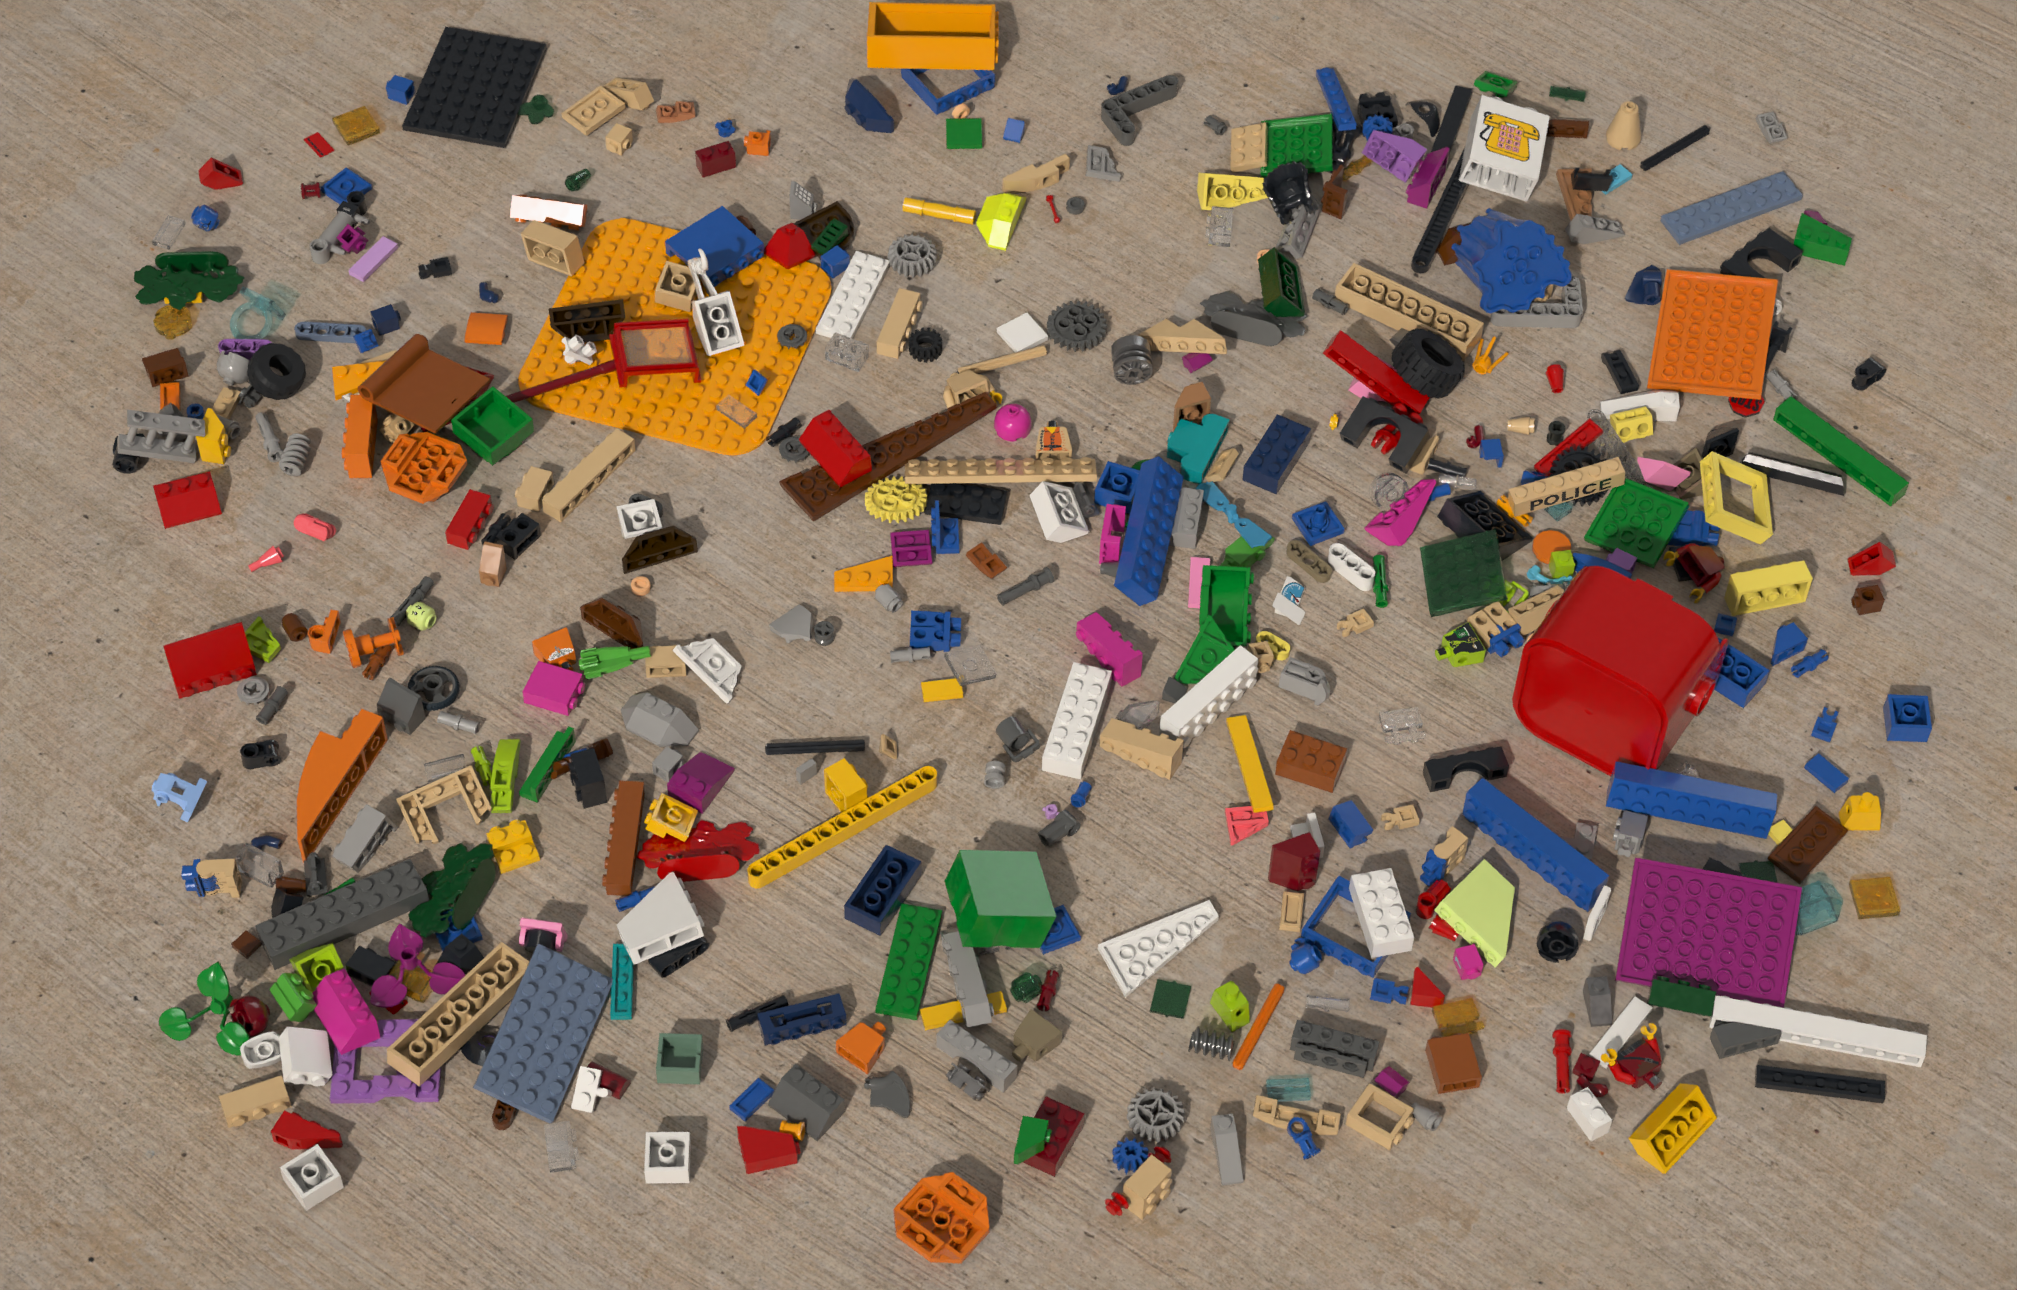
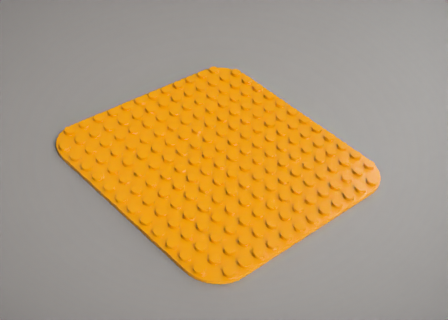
M626 218L614 219L600 224L589 234L581 250L585 263L573 276L568 275L552 308L623 299L625 311L623 322L688 319L701 383L693 382L691 372L628 376L627 387L619 388L616 371L525 400L533 406L544 410L718 454L741 455L757 449L769 436L830 299L831 282L828 275L817 265L806 261L787 270L764 254L761 259L754 261L745 269L738 271L732 277L719 283L714 287L717 293L730 291L744 346L708 356L698 337L693 319V308L691 312L655 303V289L666 261L687 266L676 255L670 257L666 254L665 241L680 231ZM701 281V288L705 298L708 297V294ZM548 315L519 373L518 384L520 391L613 360L610 340L592 342L595 344L597 352L592 355L593 363L590 365L580 360L569 364L565 361V356L563 355L565 351V344L561 341L563 337L551 328ZM796 324L803 327L807 332V341L804 342V345L798 346L797 349L794 347L788 349L787 346L782 347L781 343L778 342L777 333L783 326ZM684 327L621 331L627 365L689 363L683 336ZM794 333L793 336L789 338L790 340H793V338H795ZM754 369L768 379L760 396L746 386Z

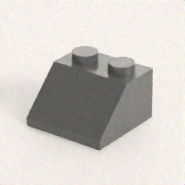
M389 677L377 703L378 715L383 717L385 723L389 722L394 725L398 731H404L411 735L425 720L422 698L419 694Z

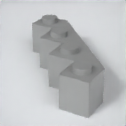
M958 928L940 931L943 951L947 955L950 975L954 979L956 996L961 1004L964 1024L967 1027L991 1023L994 1009L992 1003H989L987 998V985L985 979H982L980 974L978 955H975L973 947H963Z

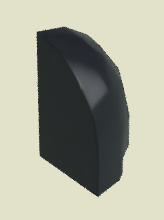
M276 888L271 906L272 918L301 906L304 897L298 893L296 895L287 894V889Z

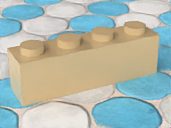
M901 288L898 289L877 340V354L898 359L900 353L905 351L906 339H909V336H911V327L916 324L917 312H920L922 309L923 301H920V293Z

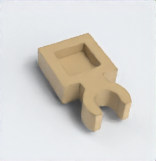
M1364 608L1348 615L1346 621L1342 620L1337 623L1338 630L1345 628L1342 631L1343 637L1349 636L1353 630L1356 634H1359L1374 626V621Z
M1413 804L1395 808L1393 814L1383 813L1381 815V821H1390L1385 823V830H1391L1395 825H1398L1399 829L1417 826L1420 822Z

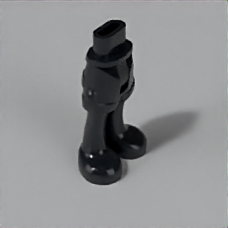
M1333 119V171L1337 170L1340 165L1344 166L1347 160L1350 159V145L1362 133L1360 124L1356 123V129L1346 130L1342 147H1339L1344 131H1338Z

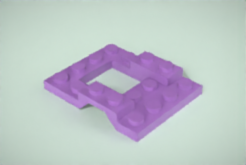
M418 1019L378 1020L381 1038L361 1047H389ZM336 1046L334 1047L330 1092L331 1104L376 1103L385 1097H405L414 1102H439L441 1067L420 1087L399 1071H397V1075L374 1076L373 1080H355L357 1048L341 1055Z

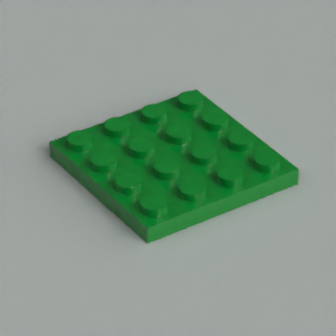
M1332 114L1261 121V123L1266 122L1268 127L1267 166L1261 167V178L1267 177L1268 173L1273 172L1279 165L1291 164L1294 161L1305 165L1308 173L1333 171Z
M1625 478L1624 485L1612 488L1585 534L1584 541L1611 552L1618 548L1637 557L1636 562L1654 569L1687 512L1689 503Z

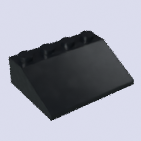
M1482 491L1448 498L1437 515L1443 525L1450 528L1459 539L1467 543L1471 550L1477 552L1483 561L1490 565L1503 561L1534 539Z

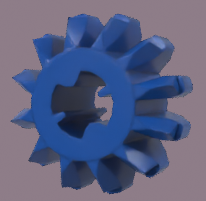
M1375 114L1374 117L1368 116V119L1363 123V136L1368 141L1374 130L1392 134V122L1389 121L1388 117L1383 118V115L1377 116Z
M1126 1137L1124 1143L1121 1141L1117 1142L1112 1154L1113 1163L1117 1164L1118 1171L1125 1169V1174L1129 1170L1135 1173L1148 1159L1149 1150L1147 1147H1144L1143 1141L1137 1143L1135 1137L1132 1141H1129Z

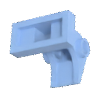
M160 773L158 779L152 785L153 799L156 800L157 806L168 801L181 806L184 812L180 819L188 823L207 781L199 778L195 786L178 778L173 773ZM172 787L183 790V795L171 791Z

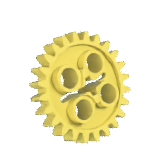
M893 476L892 480L886 477L884 482L878 480V484L873 483L872 488H868V492H865V506L870 515L875 514V519L881 517L882 522L886 519H889V523L893 520H896L897 523L900 520L907 522V518L913 520L914 515L920 516V512H924V507H927L926 490L922 489V484H905L902 476L899 480H896L895 476Z

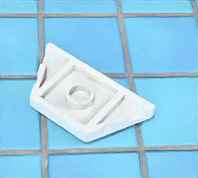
M714 638L706 639L703 642H691L690 645L686 646L677 645L673 652L728 704L732 699V692L736 685L741 665Z

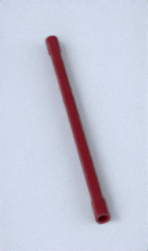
M614 359L601 363L598 366L506 395V397L513 403L601 374L616 371ZM451 420L448 421L444 426L452 424ZM421 427L422 432H430L429 430Z

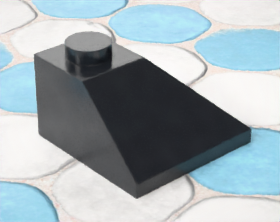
M1721 427L1711 430L1707 434L1702 458H1705L1710 452H1715L1724 457L1732 455L1739 429L1736 427Z
M461 933L445 947L436 964L441 962L451 963L460 968L466 976L484 957L476 945Z

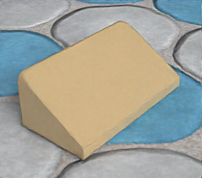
M1434 436L1425 443L1412 464L1411 471L1424 474L1430 458H1433L1438 448L1439 436Z

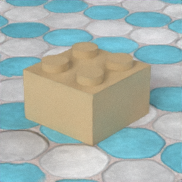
M666 261L655 289V303L691 312L692 301L695 300L697 292L690 269L687 266ZM697 274L698 279H699V282H700V285H701V279H700L699 275Z

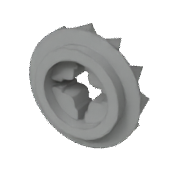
M250 677L238 685L237 695L241 702L244 701L247 705L250 703L256 705L259 701L264 702L265 697L269 696L270 689L264 679ZM257 689V692H254L253 695L250 694V691Z

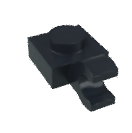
M448 257L432 259L430 264L418 266L420 279H427L432 274L434 278L452 275Z

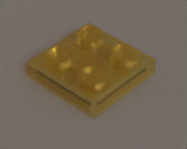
M365 106L332 118L334 126L347 146L380 134V128Z
M1891 877L1850 880L1849 888L1858 919L1899 916L1901 911Z

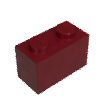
M729 141L695 151L696 166L703 178L736 168L735 151Z

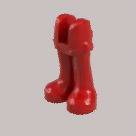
M1395 403L1392 409L1395 413L1408 416L1407 408L1403 404ZM1412 412L1408 416L1412 422L1423 424V419L1417 413ZM1387 424L1375 433L1371 446L1376 449L1385 440L1386 442L1381 449V453L1386 455L1397 446L1401 433L1398 430L1393 435L1392 432L1396 427Z

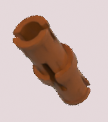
M390 645L378 647L376 652L370 656V662L362 672L366 679L369 677V680H373L379 668L383 667L385 664L384 660L392 649Z

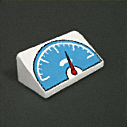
M1287 576L1280 594L1298 606L1305 587ZM1275 609V613H1276V614H1280V615L1285 616V615L1282 614L1280 611H1278L1277 609Z

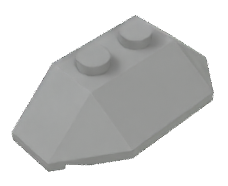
M648 692L632 695L621 708L626 730L659 747L688 746L699 732V729L681 709Z

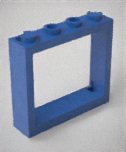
M901 68L903 80L936 115L995 87V74L991 70H973L980 79L937 99L916 77L930 69Z
M1338 876L1302 928L1301 938H1304L1307 944L1315 945L1325 955L1332 956L1340 960L1344 965L1357 969L1361 974L1374 978L1388 955L1377 957L1372 962L1314 931L1338 895L1353 902L1349 890L1350 881ZM1406 911L1410 923L1411 913Z

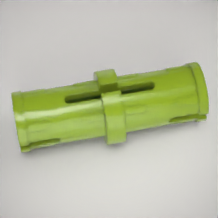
M477 746L473 747L471 754L475 761V770L479 772L482 784L487 786L486 781H488L490 786L492 776L491 763L487 760L482 746H478L479 751Z

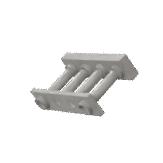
M127 410V427H130L128 435H118V454L195 463L196 444H193L196 436L205 437V420ZM138 428L148 429L147 437L136 436ZM157 431L169 432L166 440L155 439ZM176 434L188 435L186 441H174Z

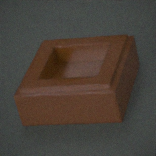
M246 930L231 945L233 949L247 959L262 946V943Z

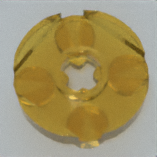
M166 305L156 312V317L153 320L156 331L168 340L181 336L192 328L191 314L185 307L178 310L170 305Z

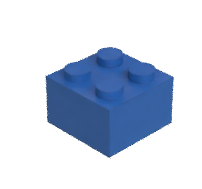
M1108 461L1095 488L1094 503L1105 507L1107 504L1126 506L1125 513L1130 514L1140 470Z
M1888 694L1883 706L1887 741L1927 742L1932 730L1928 696Z

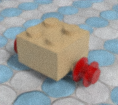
M1156 1146L1154 1148L1155 1154L1149 1153L1148 1159L1124 1183L1123 1193L1112 1192V1200H1105L1106 1210L1110 1214L1121 1216L1123 1214L1121 1209L1123 1208L1130 1210L1143 1220L1147 1214L1151 1215L1155 1211L1160 1200L1164 1201L1171 1192L1172 1170L1164 1163H1171L1172 1160L1170 1152L1165 1147Z

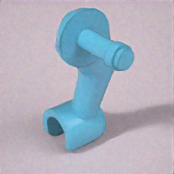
M1534 565L1527 572V577L1530 580L1536 579L1544 585L1547 582L1551 584L1567 582L1569 586L1572 580V576L1549 579L1540 574L1541 569L1537 565Z

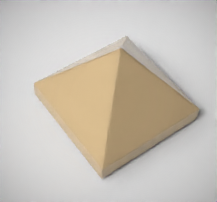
M882 734L879 752L894 760L897 759V742Z

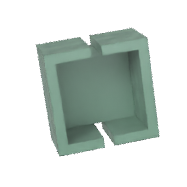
M659 1033L656 1064L657 1083L700 1085L703 1058L702 1034Z

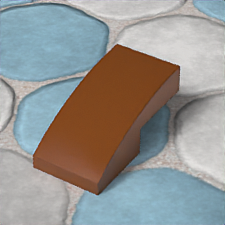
M982 542L966 553V557L991 579L1007 569L996 554L992 555Z

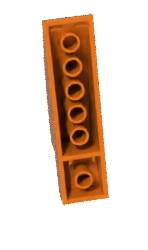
M361 709L359 714L353 717L351 726L343 732L341 739L320 731L314 741L303 768L297 795V840L303 862L307 860L310 853L316 850L386 744L388 738L382 716Z

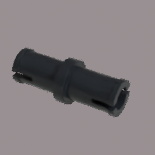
M794 417L785 425H780L777 431L766 438L769 441L768 444L771 447H775L782 440L789 438L793 432L802 427L800 420Z
M1430 458L1427 470L1442 473L1446 477L1449 475L1464 480L1467 468L1452 465L1449 461L1446 463Z
M501 513L496 522L490 525L488 533L481 540L482 545L484 541L495 543L497 534L504 530L511 522L509 515L503 519L505 513Z

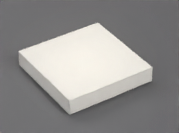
M1028 313L997 327L996 330L998 335L1015 353L1031 349L1048 340V335Z
M1605 885L1587 921L1583 937L1587 941L1592 940L1607 908L1611 888Z

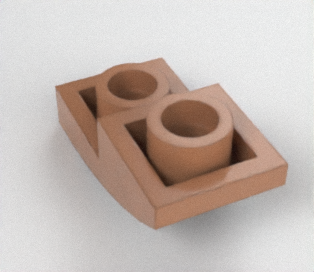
M676 101L675 106L657 105L658 123H673L694 118V103Z

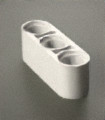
M1340 543L1332 544L1328 555L1330 567L1362 591L1371 590L1374 585L1375 570Z

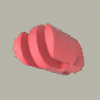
M302 513L294 519V526L299 532L319 540H328L336 534L334 525L309 514Z

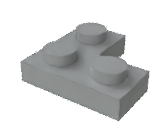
M1577 822L1574 839L1563 836L1559 837L1590 861L1592 860L1597 826Z

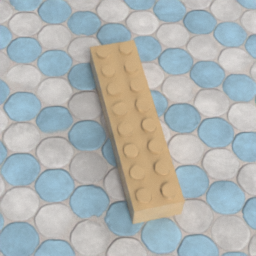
M1353 263L1336 285V299L1348 304L1349 308L1398 331L1401 328L1407 331L1417 328L1432 331L1433 334H1438L1443 340L1448 341L1449 345L1457 350V354H1460L1462 361L1466 360L1482 338L1483 322L1358 264Z
M501 942L387 1048V1063L420 1087L513 999L529 961Z

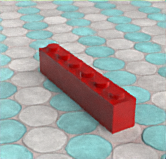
M1341 330L1331 338L1323 352L1326 357L1393 406L1395 403L1403 404L1407 408L1408 416L1412 412L1419 415L1430 398L1411 388L1393 368L1386 365L1377 356L1370 353Z

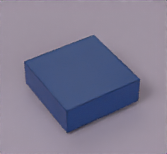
M1718 613L1714 632L1733 637L1737 617Z

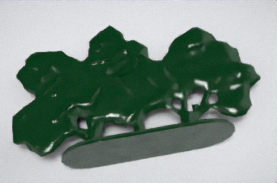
M165 252L157 255L155 258V264L161 270H157L151 265H146L140 271L134 272V282L144 286L135 297L143 305L156 304L166 297L169 299V305L178 310L185 307L187 302L196 299V293L203 292L208 299L221 303L229 295L237 291L238 284H241L245 277L239 275L238 268L235 265H229L228 258L219 252ZM204 271V272H202V273H200V274L192 273V272ZM210 271H212V273L216 272L219 277H212Z
M463 843L451 846L446 850L442 859L444 869L432 871L421 878L422 882L426 885L427 893L433 897L431 900L416 906L408 914L410 921H412V927L414 930L420 931L421 936L427 938L432 933L441 934L445 932L449 927L448 918L451 915L452 922L457 929L463 930L469 925L495 880V865L491 860L494 856L491 849L492 844L480 843L470 851H467V847ZM452 909V911H448L449 914L440 915L442 911Z

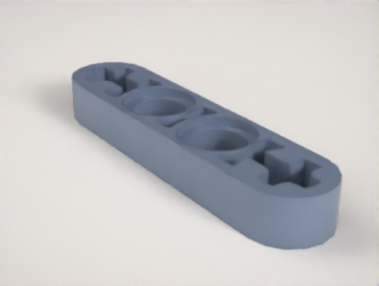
M299 322L294 327L295 335L299 340L356 343L353 336L367 331L363 325ZM319 330L327 331L325 334L317 333ZM338 331L345 332L343 335H336Z

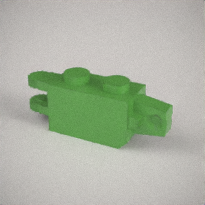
M1241 536L1225 549V558L1220 566L1251 568L1256 561H1261L1264 558L1265 550L1273 544L1275 538L1272 536L1265 546L1251 548Z

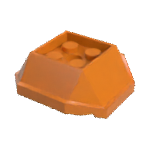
M429 432L410 435L408 433L400 434L380 461L389 491L422 504L428 501L435 502L441 495L449 492L468 465L460 444Z
M953 1172L922 1178L894 1208L896 1237L929 1262L961 1264L989 1234L987 1197ZM939 1221L946 1222L943 1225L937 1224Z

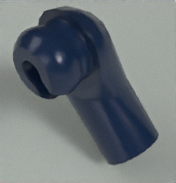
M1121 76L1118 85L1114 83L1112 85L1108 84V93L1114 96L1124 92L1128 78Z
M486 282L479 284L480 299L489 303H497L499 295L488 290Z
M269 835L254 837L251 840L250 848L254 851H261L262 845L280 849L282 839Z

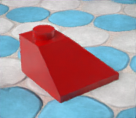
M792 222L778 228L764 248L765 255L787 270L815 257L805 232Z

